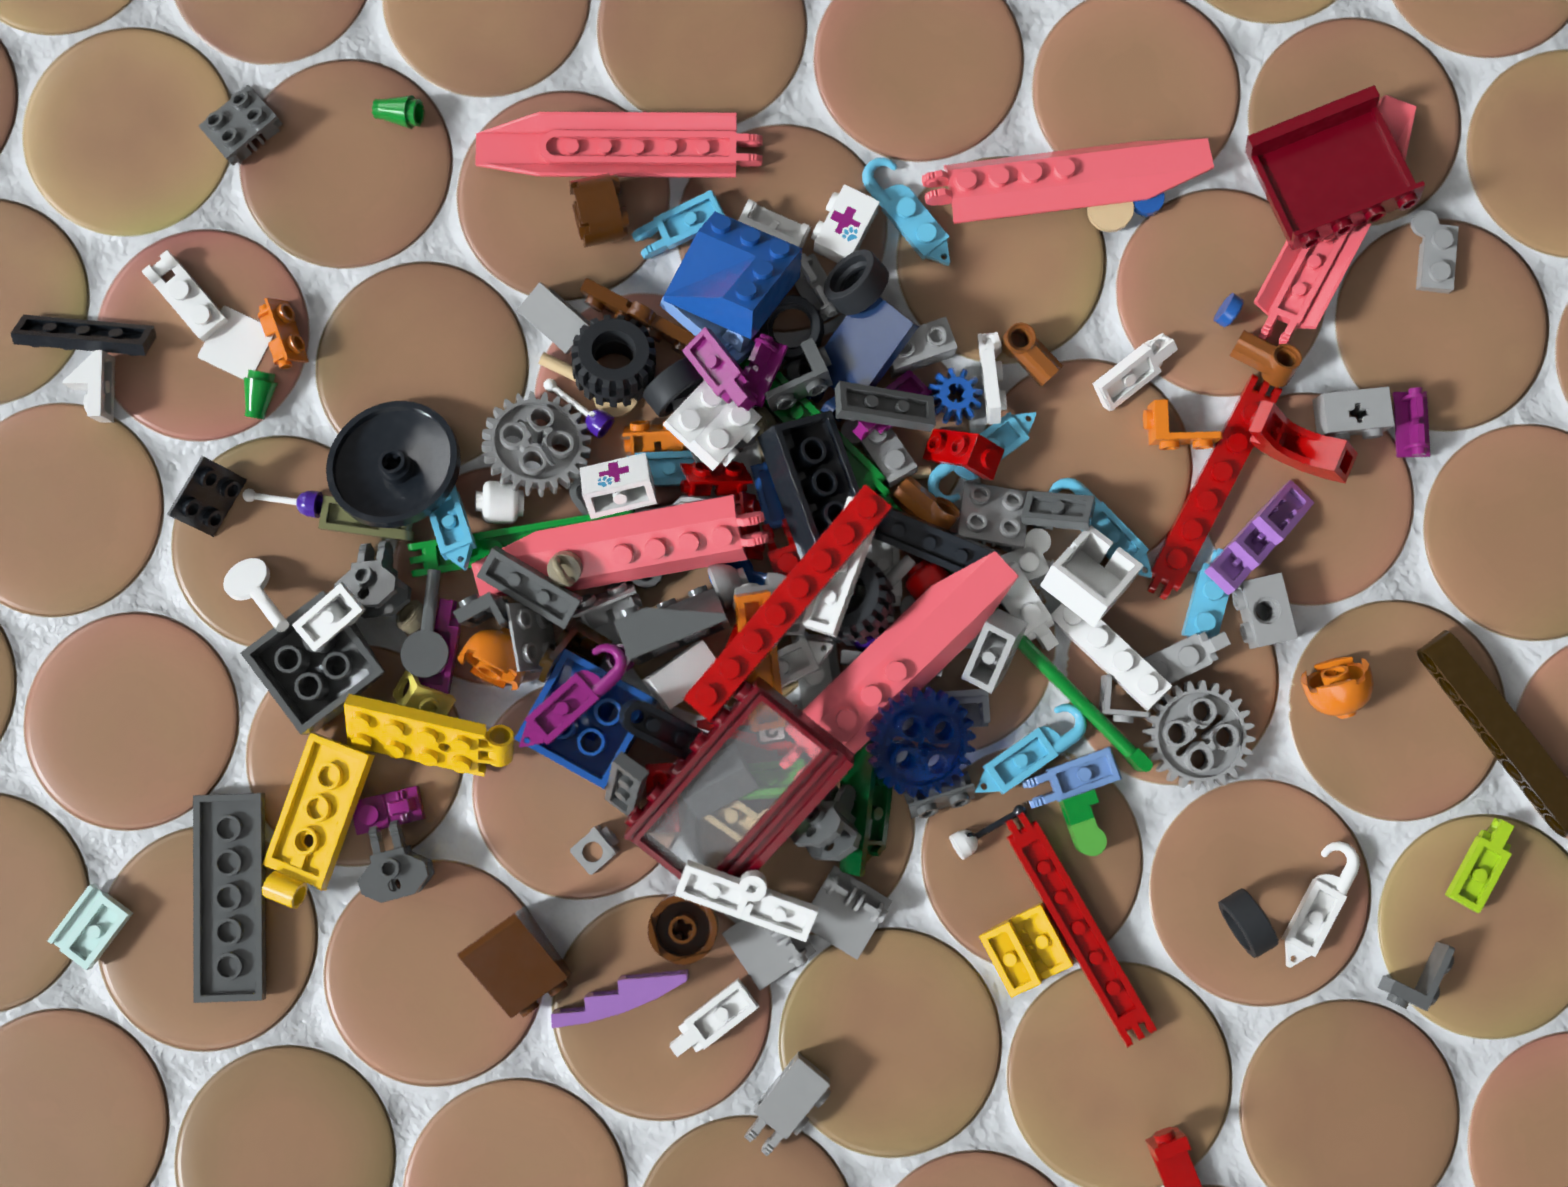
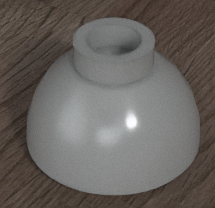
M727 564L710 565L707 571L722 607L727 610L732 607L735 587L749 583L743 567L736 569Z

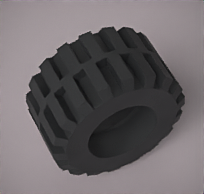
M610 314L604 315V320L601 321L597 317L590 320V326L588 327L584 324L580 328V335H575L573 347H571L573 378L576 379V386L579 391L584 390V396L588 400L594 397L598 405L603 406L604 402L610 403V407L617 408V403L623 402L625 407L631 405V399L634 398L636 401H639L643 398V391L655 379L656 372L655 342L653 337H649V331L645 326L638 328L637 320L632 318L630 321H626L624 315H618L617 319H613ZM607 354H621L629 358L631 362L622 368L610 369L597 363V360Z
M865 557L856 585L865 586L866 589L862 604L855 611L844 615L837 637L825 634L836 643L840 644L843 641L848 646H854L855 640L861 645L868 643V636L871 635L874 639L880 636L878 630L881 626L887 629L890 624L886 619L887 616H894L895 609L891 605L896 603L895 595L891 591L893 587L878 565H875L868 557Z

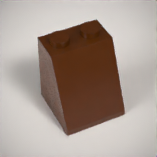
M526 906L457 954L464 965L510 1018H513L518 1013L524 1018L540 1006L537 999L547 992L551 997L568 986L565 979L572 973Z

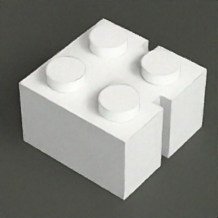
M1091 525L1090 530H1083L1071 546L1054 562L1040 586L1091 626L1095 627L1131 585L1144 565L1121 547H1118L1105 568L1101 566L1100 563L1114 542Z

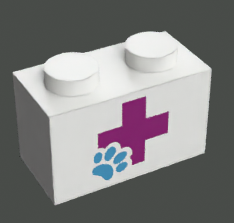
M844 184L839 194L836 192L832 194L826 207L829 214L825 222L819 220L812 233L811 239L815 240L814 252L839 263L847 255L858 251L878 213L880 201Z
M646 453L580 468L582 495L591 519L657 504L653 475Z

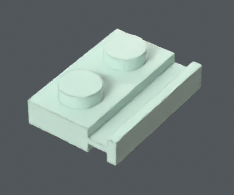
M91 884L87 887L47 940L50 944H55L59 947L62 953L85 970L93 968L133 914L132 911L108 893L102 892L96 884Z

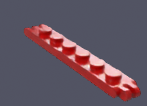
M1254 374L1248 379L1222 429L1223 438L1215 443L1151 566L1152 580L1147 591L1154 594L1159 584H1163L1164 586L1159 594V597L1163 600L1167 599L1172 589L1177 592L1182 586L1253 448V445L1249 442L1252 436L1249 432L1252 415L1258 410L1261 400L1276 404L1282 392L1281 388L1275 387L1270 396L1265 395L1270 386L1265 380L1261 383L1258 391L1253 389L1259 378Z
M1022 812L1017 817L1023 828L1018 830L1014 821L1009 819L1005 823L1011 835L1006 838L1122 1041L1128 1048L1133 1045V1041L1127 1033L1131 1029L1139 1041L1145 1038L1144 1033L1139 1027L1141 1023H1144L1150 1034L1156 1032L1157 1029L1036 820L1030 823L1024 812Z

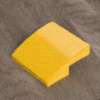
M1043 902L1014 915L979 935L1011 998L1040 985L1044 979L1074 965V961Z

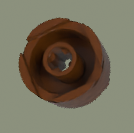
M606 173L569 181L570 195L575 194L576 198L572 207L584 248L623 240L624 236H628L629 217L626 207L619 206L621 186L617 174L610 175Z
M672 893L665 897L651 914L648 923L650 944L659 956L677 965L695 963L704 958L715 943L719 929L717 913L714 909L675 896V893ZM680 919H684L686 924L691 923L692 927L689 929L688 935H684L681 930L676 931L675 927L678 926Z

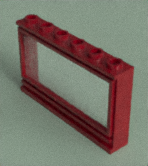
M759 676L752 683L744 682L734 695V698L737 699L729 709L725 706L712 720L714 727L707 735L701 732L689 747L693 751L685 760L679 757L668 771V774L671 776L664 784L657 782L646 796V799L649 801L642 809L638 806L635 807L624 822L627 824V828L623 838L632 841L678 879H681L688 860L741 878L747 871H758L854 765L853 752Z

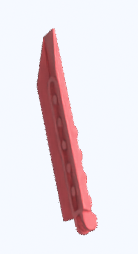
M1385 95L1379 100L1377 107L1404 160H1406L1416 106ZM1366 221L1356 225L1351 231L1341 236L1333 234L1323 238L1318 244L1307 249L1300 247L1291 250L1288 242H1285L1254 300V304L1268 316L1259 338L1266 341L1271 336L1277 320L1288 324L1278 340V345L1289 344L1296 328H1317L1372 223H1367Z
M537 112L476 133L475 165L537 177H592L609 173L610 175L617 174L618 177L736 178L737 165L741 167H757L763 164L762 155L737 153V146L743 148L760 147L763 144V137L758 134L737 133L736 113Z
M1208 138L1135 141L944 165L945 171H931L922 175L923 186L928 188L948 186V189L940 188L928 191L925 195L926 204L931 206L951 204L953 223L957 224L1149 200L1214 169V163Z
M733 494L538 530L501 549L548 576L547 565L552 556L557 552L570 551L575 553L583 564V571L577 582L570 587H564L570 591H577L699 569L714 564H727L748 560L743 546L751 547L769 541V536L767 532L741 534L740 526L756 525L762 523L765 518L764 513L761 511L737 515ZM487 556L471 564L479 596L488 592L497 596H508L476 577Z
M994 551L931 585L818 694L802 712L851 752L857 753L980 633L985 621L994 613L1019 576ZM788 723L784 729L797 744L780 760L779 764L784 769L790 767L803 751L812 758L796 773L795 780L821 749Z

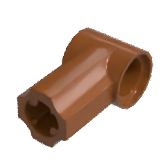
M1015 323L1001 338V349L1004 354L1014 358L1041 387L1063 367L1056 357L1036 338L1035 331L1027 323ZM1020 334L1025 340V347L1019 348L1013 345L1011 335Z
M1245 330L1230 354L1231 357L1260 371L1262 378L1274 387L1286 386L1302 362V355L1296 347L1289 344L1275 346Z
M911 476L906 478L892 495V500L908 514L946 530H950L961 515L960 510L955 504L943 497H935Z

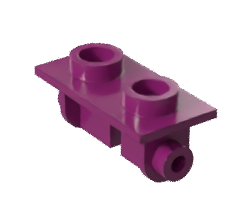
M761 333L759 338H755V345L748 359L750 363L743 370L750 381L746 389L750 391L757 401L754 406L761 408L766 399L764 394L770 390L788 349L787 345L773 342L771 336Z
M1421 387L1408 389L1409 392H1393L1396 458L1431 457L1427 391H1423Z

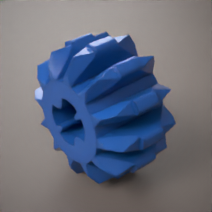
M949 368L947 378L943 374L938 373L935 377L938 384L930 383L928 389L934 394L931 395L934 397V405L937 404L935 416L943 412L945 415L942 422L945 424L948 423L951 416H954L956 425H961L963 420L962 414L967 419L972 420L975 416L972 409L979 410L982 406V403L976 398L983 395V389L973 388L978 382L977 377H972L969 381L965 379L968 372L966 369H962L959 377H956L954 368ZM951 390H953V394L956 391L961 394L959 403H957V399L954 402L948 399Z

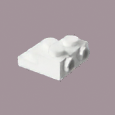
M704 380L672 413L663 426L713 471L720 463L726 467L739 453L735 446L742 439L748 443L761 429L756 424L762 416L753 408L748 412L742 407L739 408L734 401L730 404L726 403L722 398L716 396Z

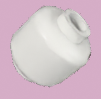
M486 481L483 485V490L476 491L475 511L482 512V519L486 523L514 524L518 516L523 517L524 490L518 489L513 491V482L511 481L504 485L500 484V481Z

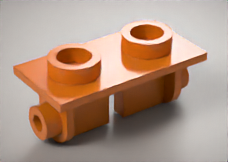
M265 298L266 304L259 306L260 312L257 315L265 336L272 337L275 334L277 336L276 339L268 342L274 364L283 370L293 366L291 361L309 362L305 351V343L299 334L295 322V314L289 302Z
M637 420L630 422V426H624L622 436H630V439H624L625 453L631 452L632 455H635V453L655 452V442H661L662 452L685 451V449H688L663 424L650 425V421Z

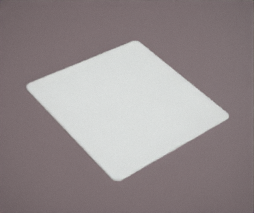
M223 306L221 312L229 321L205 340L198 358L244 380V377L248 375V369L256 371L268 347V342L272 340L273 336H265L261 322L227 306Z

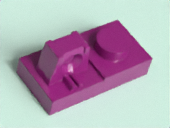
M419 786L360 799L353 815L356 835L369 833V828L377 826L380 830L389 828L390 822L398 820L400 825L426 819Z

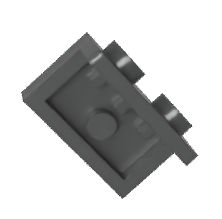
M491 592L481 597L478 594L471 595L460 601V608L453 611L459 624L469 628H474L495 616L500 626L510 629L506 604L510 603V601Z

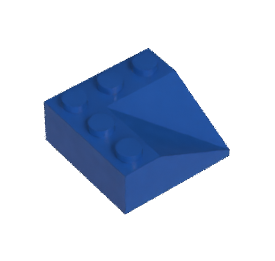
M714 211L694 237L664 294V301L752 339L800 278L802 248Z
M565 649L528 715L576 672L586 670L600 678H603L608 672ZM620 680L550 745L542 743L528 747L595 785L606 789L612 761L621 751L627 755L637 736L629 733L621 726L619 721L621 707L627 701L635 698L643 699L655 706L657 699ZM639 710L632 713L631 720H636L639 717ZM525 720L514 738L519 742L527 723ZM526 737L525 743L528 744L530 742V738Z

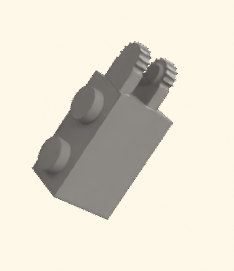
M797 1052L755 1104L754 1113L758 1118L748 1129L744 1137L751 1142L757 1138L763 1127L768 1124L775 1130L764 1142L761 1152L768 1156L783 1138L787 1140L792 1132L798 1135L807 1124L809 1118L806 1115L815 1105L819 1108L826 1101L831 1093L828 1089L830 1078Z

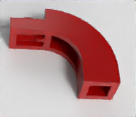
M1261 400L1258 410L1251 417L1249 432L1252 436L1249 442L1257 449L1273 459L1302 472L1346 483L1358 455L1347 440L1321 435L1295 424L1284 415L1274 402Z

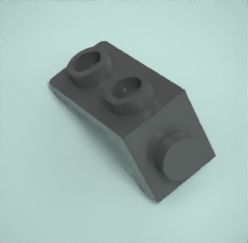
M813 338L800 343L811 372L764 394L772 412L789 409L797 401L807 396H817L823 393L827 387L833 385L827 369L828 366L832 365L824 346L818 349Z
M1440 942L1435 943L1415 990L1386 976L1382 977L1378 988L1389 993L1386 1000L1407 1009L1408 1005L1411 1004L1428 1012L1429 1007L1434 1005L1439 997V985L1443 976L1453 966L1455 948Z

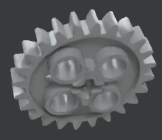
M530 391L528 400H524L518 393L516 394L515 404L508 399H504V410L495 407L493 411L495 418L487 417L486 427L488 429H483L482 439L486 440L482 442V452L487 453L484 462L485 464H493L491 475L502 473L500 484L504 485L512 481L513 491H517L520 486L525 487L526 496L530 495L532 488H537L539 496L543 497L544 490L549 487L553 494H557L559 483L568 489L570 485L569 477L574 480L580 477L578 469L587 466V461L584 458H589L591 449L586 447L590 445L591 436L584 435L587 433L586 423L579 424L582 414L578 412L571 415V403L566 404L564 407L559 406V396L553 402L548 401L547 392L543 393L541 399H536L534 392ZM536 419L545 420L548 424L545 426L535 425L533 421ZM518 422H523L527 427V430ZM508 436H516L521 441L517 443H510L506 441L505 438ZM561 444L567 447L568 450L559 452L554 450L552 446ZM547 459H548L551 463L555 464V466H551V465L547 462ZM535 461L540 464V467L530 469L525 466V463Z
M1205 680L1198 681L1195 690L1192 682L1187 681L1184 682V692L1178 685L1172 686L1173 696L1171 697L1166 693L1161 698L1164 704L1156 703L1152 707L1157 712L1156 716L1145 718L1153 724L1152 728L1142 730V733L1151 735L1152 740L1144 743L1143 746L1154 748L1155 751L1148 758L1150 760L1159 759L1160 763L1155 769L1157 772L1169 770L1166 777L1167 781L1172 782L1179 777L1178 786L1181 788H1185L1190 780L1192 790H1200L1202 781L1207 790L1214 789V780L1219 785H1227L1226 774L1232 778H1237L1238 774L1234 767L1246 768L1248 766L1241 758L1242 755H1253V751L1245 746L1247 742L1256 741V738L1247 735L1246 730L1255 727L1253 723H1244L1243 720L1250 714V711H1239L1237 709L1242 702L1241 698L1229 700L1232 690L1226 689L1219 694L1218 683H1212L1207 690ZM1198 702L1205 705L1207 710L1206 717L1202 721L1198 720L1193 713L1194 706ZM1218 714L1221 715V720L1201 734L1203 741L1192 742L1180 756L1176 755V751L1181 746L1186 745L1196 737L1197 734L1194 729H1205ZM1173 724L1179 726L1182 731L1181 739L1176 743L1172 742L1168 737V730ZM1221 728L1227 730L1229 734V741L1225 746L1219 745L1216 740V734ZM1196 750L1202 752L1204 756V763L1198 769L1191 763V755Z

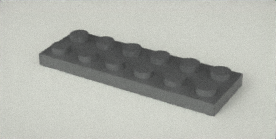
M265 793L193 796V1003L262 1001L266 999V897L262 895L263 884L266 880V867L262 865L266 856Z

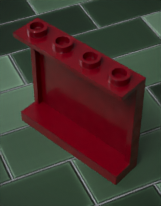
M1375 85L1247 136L1245 153L1291 250L1300 247L1304 249L1313 247L1323 238L1333 234L1335 236L1344 235L1356 225L1366 221L1367 223L1377 222L1389 212L1397 209L1400 211L1410 209L1420 201L1425 183L1424 181L1415 182L1377 107L1380 94Z

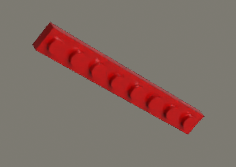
M865 484L683 699L711 722L891 511L892 506Z

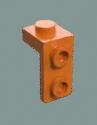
M1168 399L1152 401L1147 406V410L1143 412V427L1145 430H1148L1149 445H1159V450H1176L1180 448V445L1192 444V449L1213 448V444L1223 438L1222 431L1169 432Z

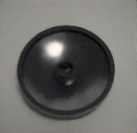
M410 401L381 403L356 415L336 436L326 463L328 486L336 502L355 520L378 528L407 526L433 513L450 495L460 472V447L448 423L431 408Z

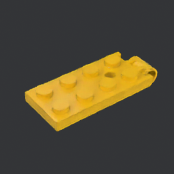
M348 694L344 702L347 745L361 751H372L396 759L403 758L420 762L426 766H438L454 770L458 773H469L482 777L486 774V763L495 767H504L513 760L514 732L506 725H495L487 731L486 724L353 694Z
M310 733L262 864L268 869L276 870L269 874L263 884L262 895L292 909H297L306 897L308 891L307 883L321 891L327 890L375 757L374 755L318 733ZM308 834L312 835L314 839L311 847L305 844V837Z

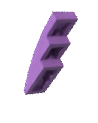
M1290 479L1244 526L1204 572L1227 595H1230L1240 586L1250 572L1263 562L1273 548L1286 538L1315 502Z
M689 969L621 975L618 979V990L588 992L584 997L585 1006L555 1009L551 1013L552 1028L593 1022L624 1013L655 1000L685 983L689 978Z

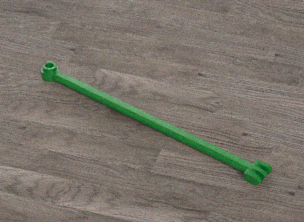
M877 490L874 491L893 508L901 510L890 496L885 498ZM946 569L950 575L955 573L954 571ZM1023 634L1017 649L1124 756L1123 759L1134 770L1138 772L1150 771L1153 768L1152 761L1139 748H1136Z

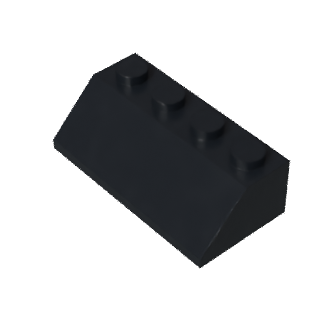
M831 410L773 425L757 437L800 560L843 511L848 496L854 498L860 491Z

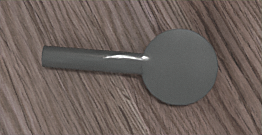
M428 569L421 630L412 633L406 638L400 653L405 669L420 678H429L439 674L446 667L449 660L447 642L442 636L434 632L441 571Z

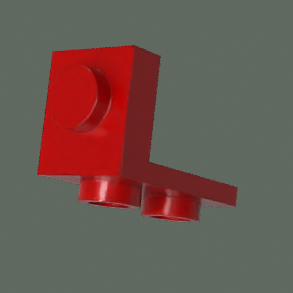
M934 429L927 442L923 459L928 462L962 466L983 479L993 480L1005 449L977 433Z
M1167 1127L1155 1132L1152 1137L1145 1139L1164 1187H1202L1188 1154V1150H1191L1186 1135L1177 1127Z

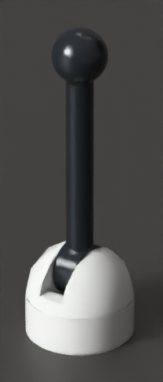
M1016 805L1013 812L980 831L973 833L970 830L963 829L950 835L949 839L959 857L964 860L977 850L978 839L1006 824L1005 822L1009 819L1013 820L1018 814L1024 812L1026 815V808L1023 805Z

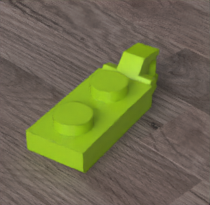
M1494 818L1487 831L1482 829L1471 844L1445 896L1476 913H1480L1512 855L1509 852L1511 844L1507 843V840L1515 826L1502 819Z

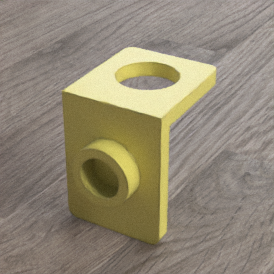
M405 670L393 691L397 705L446 716L456 701L453 695L421 685L417 676H414L407 670ZM409 681V689L403 697L405 685Z

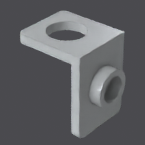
M1112 675L1101 676L1099 711L1103 715H1113V722L1133 723L1134 717H1150V712L1110 709Z
M596 825L570 849V852L587 873L592 875L620 851L616 845L619 843V840L607 826L602 829L600 825ZM589 842H596L602 847V857L596 862L588 861L583 855L584 846Z

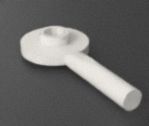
M257 558L245 559L235 564L224 578L223 586L225 592L235 600L253 598L278 632L285 631L289 627L288 621L263 590L270 578V571L267 565Z

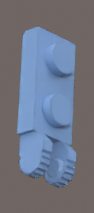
M1106 747L1045 769L1046 772L1023 780L1022 785L1023 788H1032L1049 780L1053 792L1038 795L1029 801L1031 808H1036L1056 800L1060 802L1062 799L1118 781L1122 777L1111 748Z

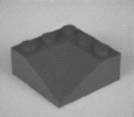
M704 585L689 591V598L680 602L672 598L656 605L657 608L641 609L636 605L619 612L621 618L613 622L628 659L640 665L730 628L715 589L711 588L708 590L707 586Z
M322 591L287 617L286 620L289 623V627L285 631L278 632L273 628L241 652L243 658L300 735H310V733L317 732L344 711V702L348 694L360 696L385 673L356 623L344 628L321 649L315 652L292 626L329 593L326 591Z

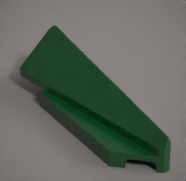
M890 721L854 754V765L840 780V786L851 784L855 788L857 796L855 797L856 800H854L851 814L856 818L854 825L862 836L858 848L840 861V871L842 873L864 876L866 873L865 866L872 856H880L886 849L898 748L885 745Z

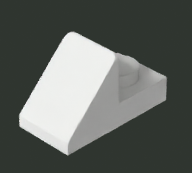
M95 350L64 379L62 384L73 390H88V393L84 396V408L88 417L100 423L114 422L115 357L103 350Z
M342 582L292 626L315 652L321 649L344 628L354 624L365 608Z

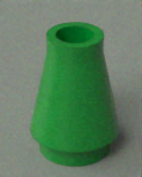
M413 95L375 99L372 104V114L375 119H382L412 129L414 126L422 124L424 106L422 101L415 99Z
M248 369V375L244 377L245 416L265 420L267 409L278 384L275 383L276 374Z

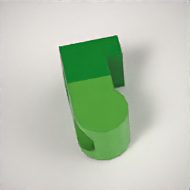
M1095 789L1062 799L1059 802L1074 847L1080 853L1089 856L1099 855L1104 851L1107 844L1106 835L1098 828L1090 806L1099 803Z

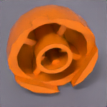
M504 627L500 631L495 629L480 630L467 641L457 657L462 666L465 661L472 665L470 673L489 684L503 689L506 683L513 684L511 690H517L527 672H517L510 629Z
M1353 657L1333 658L1314 665V669L1317 672L1309 676L1305 671L1300 681L1311 706L1318 712L1329 716H1337L1340 719L1354 716L1370 700L1374 687L1373 675L1367 660L1361 658V664L1354 663Z

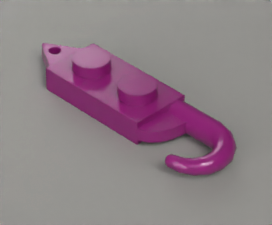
M608 643L595 647L592 650L594 655L608 652L614 656V667L603 678L586 670L576 672L524 719L527 723L519 747L523 748L542 743L550 745L618 683L626 673L627 668L626 655L622 649ZM526 737L530 738V742L528 744L525 743Z

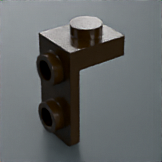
M578 621L570 631L566 629L562 631L555 643L556 648L554 650L548 648L539 662V666L543 669L538 680L542 683L547 681L565 649L600 667L605 660L607 652L594 655L592 650L601 644H612L613 641Z

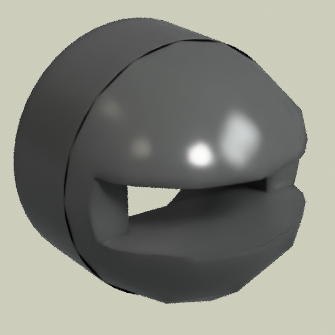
M798 358L788 361L783 367L784 370H787V375L784 377L790 382L809 373L810 366L805 358Z

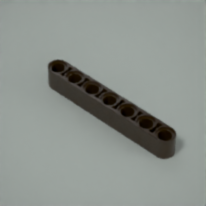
M1447 630L1442 631L1417 651L1419 660L1549 827L1561 837H1567L1568 779L1457 637Z

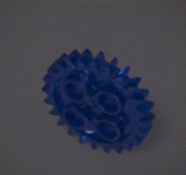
M927 686L923 695L919 688L913 687L911 697L901 690V701L896 702L889 697L888 702L891 708L886 710L879 707L878 711L883 716L881 720H870L877 729L876 731L866 733V736L874 741V743L865 746V749L874 755L868 759V762L872 767H877L874 771L875 775L879 779L884 778L883 783L888 788L894 786V789L900 795L907 789V793L915 798L919 789L925 797H928L931 787L940 794L942 793L941 783L946 782L952 787L954 785L951 778L953 774L961 777L964 776L959 768L961 764L971 765V761L965 757V754L975 752V748L968 741L975 739L976 734L971 730H967L974 725V722L965 717L968 713L967 709L963 706H958L959 701L953 696L948 698V694L943 690L936 694L934 689ZM914 717L912 726L902 730L903 723L907 719ZM946 721L945 728L940 733L935 734L936 726ZM894 737H903V738H904L903 740H895V741H893V738H894ZM924 738H926L930 743L923 742ZM912 741L918 742V747ZM948 743H949L948 747H939V746H938L939 744H948ZM907 751L906 758L896 763L899 753ZM939 754L936 764L928 766L932 756Z

